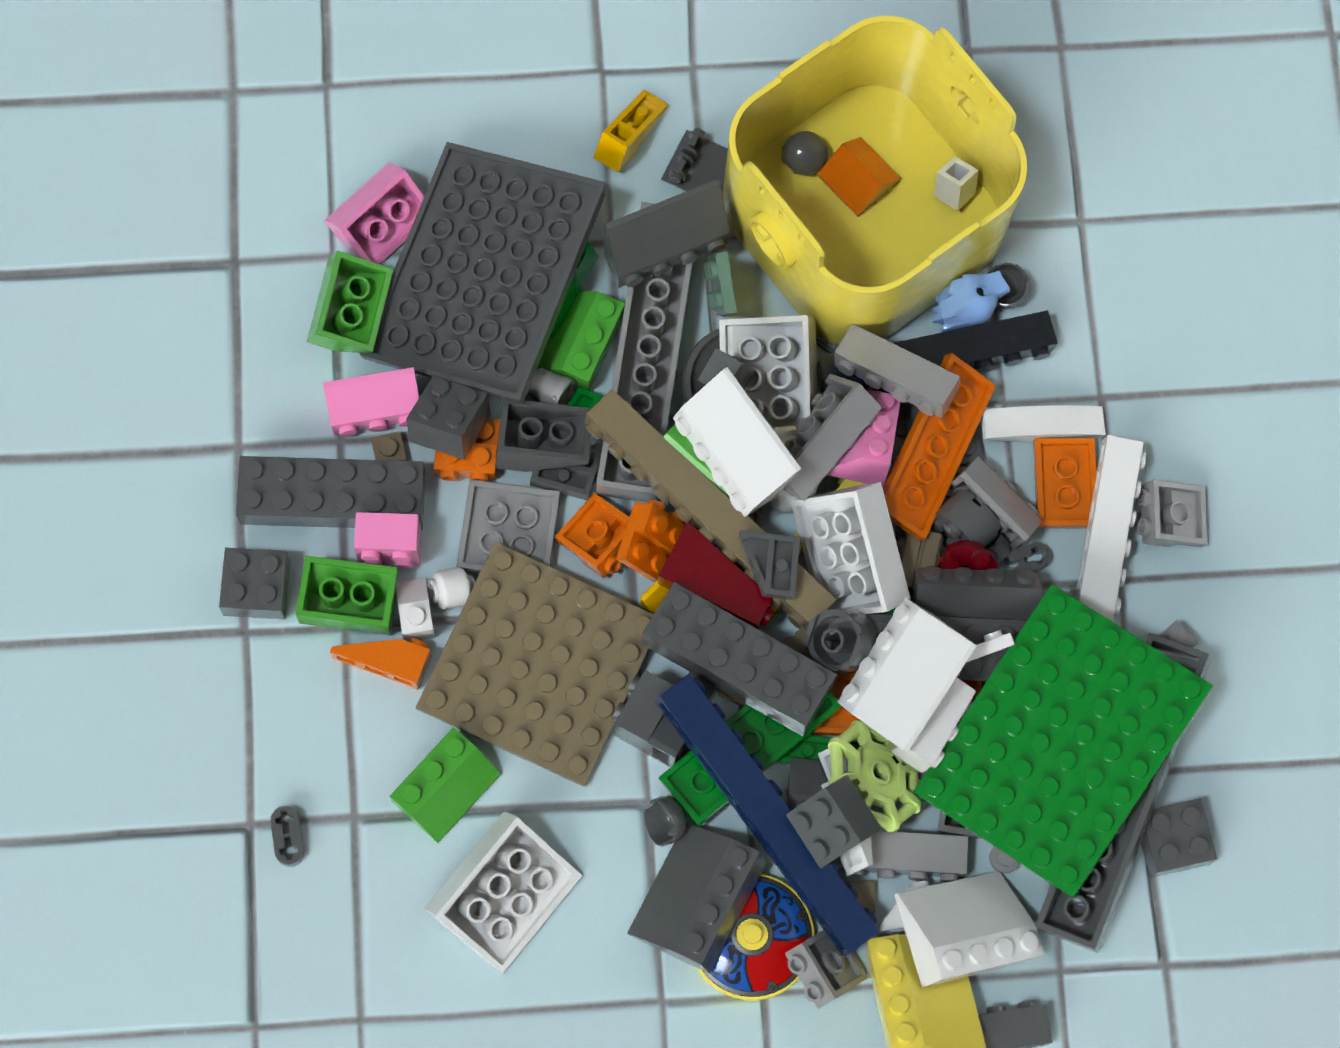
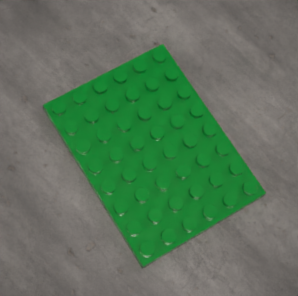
M1051 584L1015 638V645L1009 647L957 725L959 730L952 741L947 740L942 749L945 752L943 759L936 768L931 766L927 770L913 793L1074 899L1207 698L1213 685Z

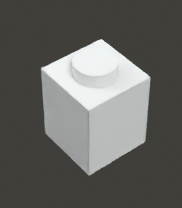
M954 156L937 172L934 197L958 211L975 195L979 170Z

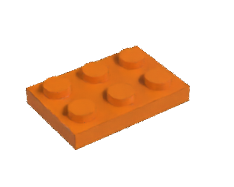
M1035 438L1033 440L1036 509L1039 512L1038 517L1042 520L1037 528H1087L1097 474L1095 438Z

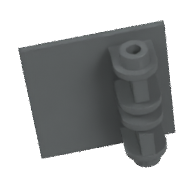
M695 128L694 131L686 130L661 180L684 191H688L718 179L722 189L728 148L704 137L705 132L700 128Z

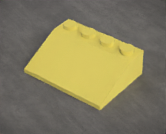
M895 934L870 938L867 941L866 958L887 1048H986L969 977L922 988L906 935Z

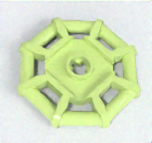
M855 720L852 722L851 727L838 737L831 738L828 743L831 778L828 780V783L830 785L843 776L848 775L869 809L872 805L882 808L883 814L871 810L880 826L887 832H895L899 829L900 824L912 814L919 813L921 810L922 802L913 793L919 784V771L891 752L895 744L861 720ZM854 739H857L860 745L857 750L849 744ZM895 756L899 763L896 764L892 757ZM843 757L848 760V773L843 774ZM874 769H875L876 775L880 776L881 779H877V778H876V776L874 775V772H873ZM896 799L902 803V807L899 810L896 809L894 804Z

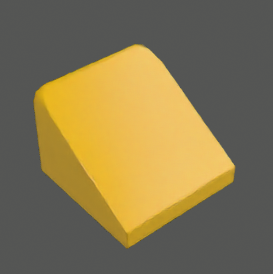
M657 580L641 596L640 605L647 612L654 614L669 589L659 585Z

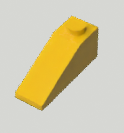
M643 90L602 132L593 158L618 173L633 157L667 109L668 103Z

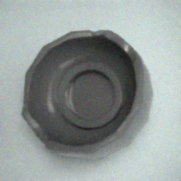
M800 131L786 140L782 146L781 159L794 174L811 176L821 171L828 161V147L824 140L816 133Z
M1006 262L995 265L987 274L1000 270L1002 277L1010 287V292L998 299L997 306L1004 308L1018 306L1026 299L1030 289L1027 274L1016 264Z
M660 796L651 800L650 804L653 805L644 811L645 825L650 838L656 845L661 847L681 839L686 831L687 824L686 814L682 805L673 797Z

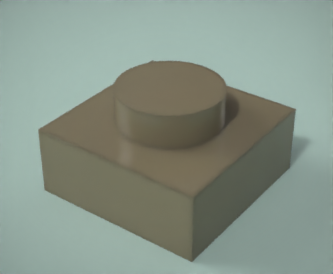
M400 431L371 438L376 460L407 461Z

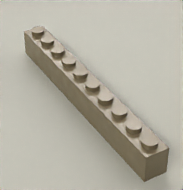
M611 389L586 414L584 423L587 424V431L594 438L604 440L609 445L608 450L618 460L623 458L631 466L630 470L635 477L641 481L646 480L653 487L654 494L661 501H668L676 508L675 513L685 523L690 521L708 541L713 543L730 561L757 584L740 542L739 533L741 530L765 532L750 517H744L741 511H737L732 506L730 499L667 442L622 397ZM798 563L794 600L772 598L771 604L776 608L780 606L789 614L787 618L795 627L806 630L812 618L829 610L837 599Z

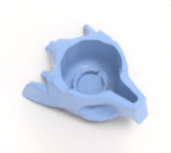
M1000 270L985 275L963 274L962 278L950 281V284L935 297V302L939 306L932 308L933 313L937 314L932 318V322L942 324L941 333L984 324L990 319L998 299L1010 292V287L1002 277Z

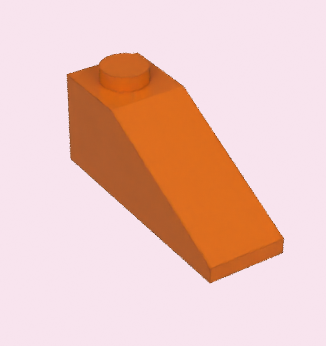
M410 638L409 641L394 639L332 646L330 649L332 659L419 690L432 657L427 644L414 638Z

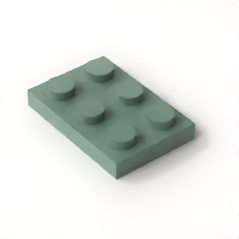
M728 252L712 254L707 257L708 262L703 263L705 280H711L712 292L708 293L710 310H715L716 316L737 312Z

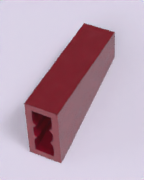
M686 523L658 576V584L670 590L675 582L758 630L761 625L766 627L774 613V610L770 608L772 598L762 597L758 585L692 525Z

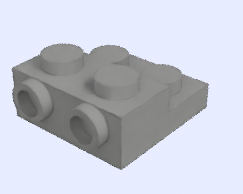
M1155 479L1141 485L1136 503L1138 506H1141L1142 518L1137 523V532L1142 536L1143 544L1170 547L1175 544L1193 547L1208 545L1205 486Z
M824 930L785 953L788 958L790 971L799 976L805 986L806 998L814 1002L818 1009L868 978L855 954L852 952L843 956Z

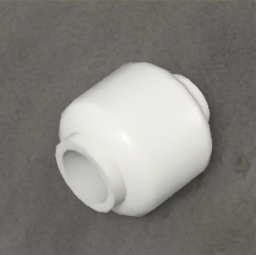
M461 567L436 571L433 574L432 580L428 581L430 600L443 610L464 606L475 582L471 575L468 576Z

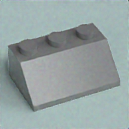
M977 456L953 479L949 489L956 492L958 489L967 490L969 487V492L976 496L972 501L978 506L984 503L997 517L1001 524V528L998 531H1001L1000 534L1005 537L1011 546V550L1025 542L1041 524L1042 520L1038 517L1039 512L1031 503H1024L1017 495V489L1010 482L1003 481L995 473V467L988 460Z

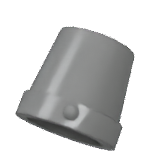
M540 368L534 375L528 394L539 402L568 405L574 395L577 382L568 376Z

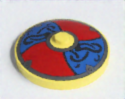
M761 874L711 973L696 969L711 987L734 999L759 1001L783 993L799 979L798 975L790 971L788 958L785 953L814 936L813 921L808 908L789 885L777 878Z

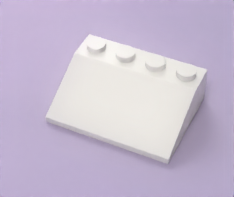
M809 315L719 320L720 350L756 370L744 391L771 428L797 426L801 418L808 417L814 409L811 402L817 395L816 319Z
M728 367L723 369L696 393L673 417L677 430L688 438L693 445L696 456L706 463L712 471L711 474L714 481L725 489L730 496L732 506L737 511H741L744 517H747L771 501L801 470V467Z
M881 482L807 497L805 501L801 499L791 501L809 574L837 599L830 609H851L860 611L863 614H871L895 609L902 603L905 597L911 600Z
M905 597L902 603L895 609L893 617L884 631L878 635L868 657L862 660L853 679L844 688L838 703L852 715L908 753L977 645L931 612Z
M504 811L424 909L503 974L582 875L517 816Z
M998 871L894 895L922 988L1023 964L1045 955L1035 923L1002 874Z

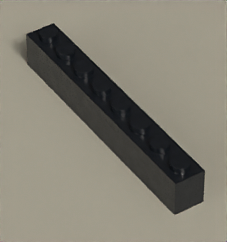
M1046 310L903 340L893 344L938 366L941 365L946 354L953 353L973 369H976L977 372H984L992 369L996 364L1005 363V366H1012L1022 362V359L1033 357V360L1044 359L1051 355L1050 353L1058 342L1049 312ZM834 355L819 358L817 362V377L822 395L828 387L825 381L829 374L860 383L866 391L871 389L880 391L881 389L871 388L863 379L855 375L848 376L843 374L835 366Z

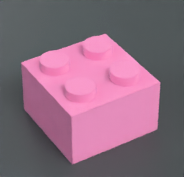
M356 512L354 550L358 562L375 565H394V567L404 570L412 569L413 565L420 566L422 529L418 514Z

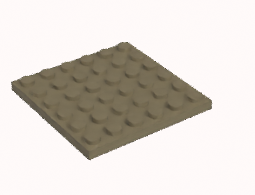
M494 542L415 709L585 787L613 727L612 722L614 719H612V716L619 703H624L629 693L627 692L628 687L635 675H637L649 648L642 645V633L654 614L498 542Z

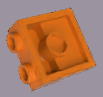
M489 418L465 460L435 451V476H440V479L446 481H456L458 478H470L471 480L485 482L495 480L500 419Z
M594 493L554 537L560 545L579 557L582 564L604 579L608 573L615 574L622 565V562L617 560L616 557L629 516Z
M648 500L647 503L634 502L616 557L617 560L652 582L658 580V576L685 526L676 513L665 512L666 505L656 500Z

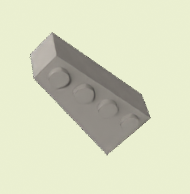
M829 374L825 381L828 385L823 395L817 394L811 402L814 406L813 411L808 417L801 418L798 422L795 439H789L784 444L801 467V470L784 487L790 495L805 501L807 497L814 494L822 479L835 469L837 461L846 450L854 446L861 432L876 419V414L881 410L882 406L860 383Z

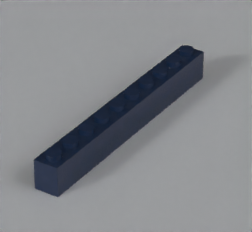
M688 674L657 697L654 702L843 956L851 954L880 931L875 925L877 923L876 917L868 908L863 909L856 899L858 894L854 887L848 882L844 883L837 874L839 868L834 861L820 869L786 816L794 807L785 804L780 797L782 791L779 786L771 779L768 781L761 771L763 766L759 759L753 754H748L742 746L744 740L734 728L730 729L725 723V715L716 703L711 704L705 696L706 689L699 679H693Z

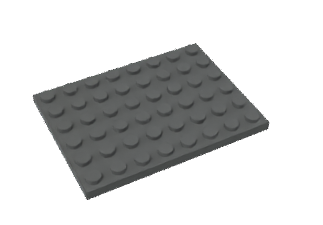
M446 142L393 271L373 352L360 353L359 355L365 360L397 369L414 367L415 374L432 378L434 375L487 392L491 396L523 404L609 188L607 183Z

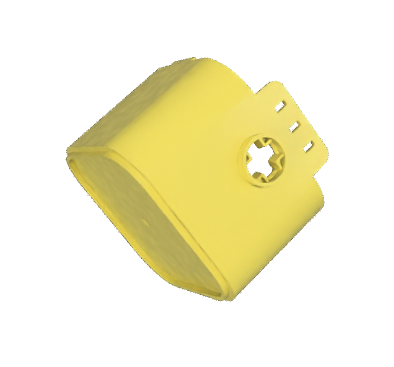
M886 15L864 19L855 23L829 42L826 40L778 74L776 79L751 95L737 110L729 132L722 195L728 226L798 315H809L816 319V334L831 343L840 344L850 326L855 324L886 339L936 303L935 297L950 284V281L962 278L963 274H977L998 253L1027 175L1025 150L1014 131L1017 119L1011 105L945 28L940 27L933 35L922 25L903 17ZM800 131H810L819 135L826 143L829 160L841 144L861 137L901 179L857 217L817 176L818 172L811 176L794 174L782 162V146L790 136ZM954 156L979 170L975 195L958 211L934 197L937 172Z

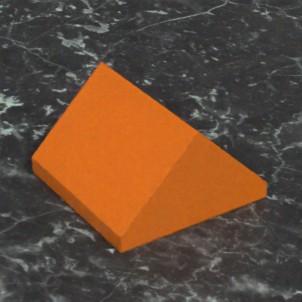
M861 137L841 144L817 174L857 217L901 179Z

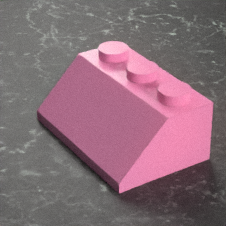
M389 162L324 221L339 241L354 256L381 264L407 240L424 195L405 169Z
M414 367L323 382L333 434H339L342 437L353 436L358 433L357 431L366 429L372 432L387 429V426L396 424L407 427L406 418L419 399Z
M871 389L867 392L882 406L881 410L876 414L874 422L867 426L857 437L854 446L846 450L837 461L835 469L827 475L866 484L881 482L882 487H884L891 464L900 401L893 398L890 393Z

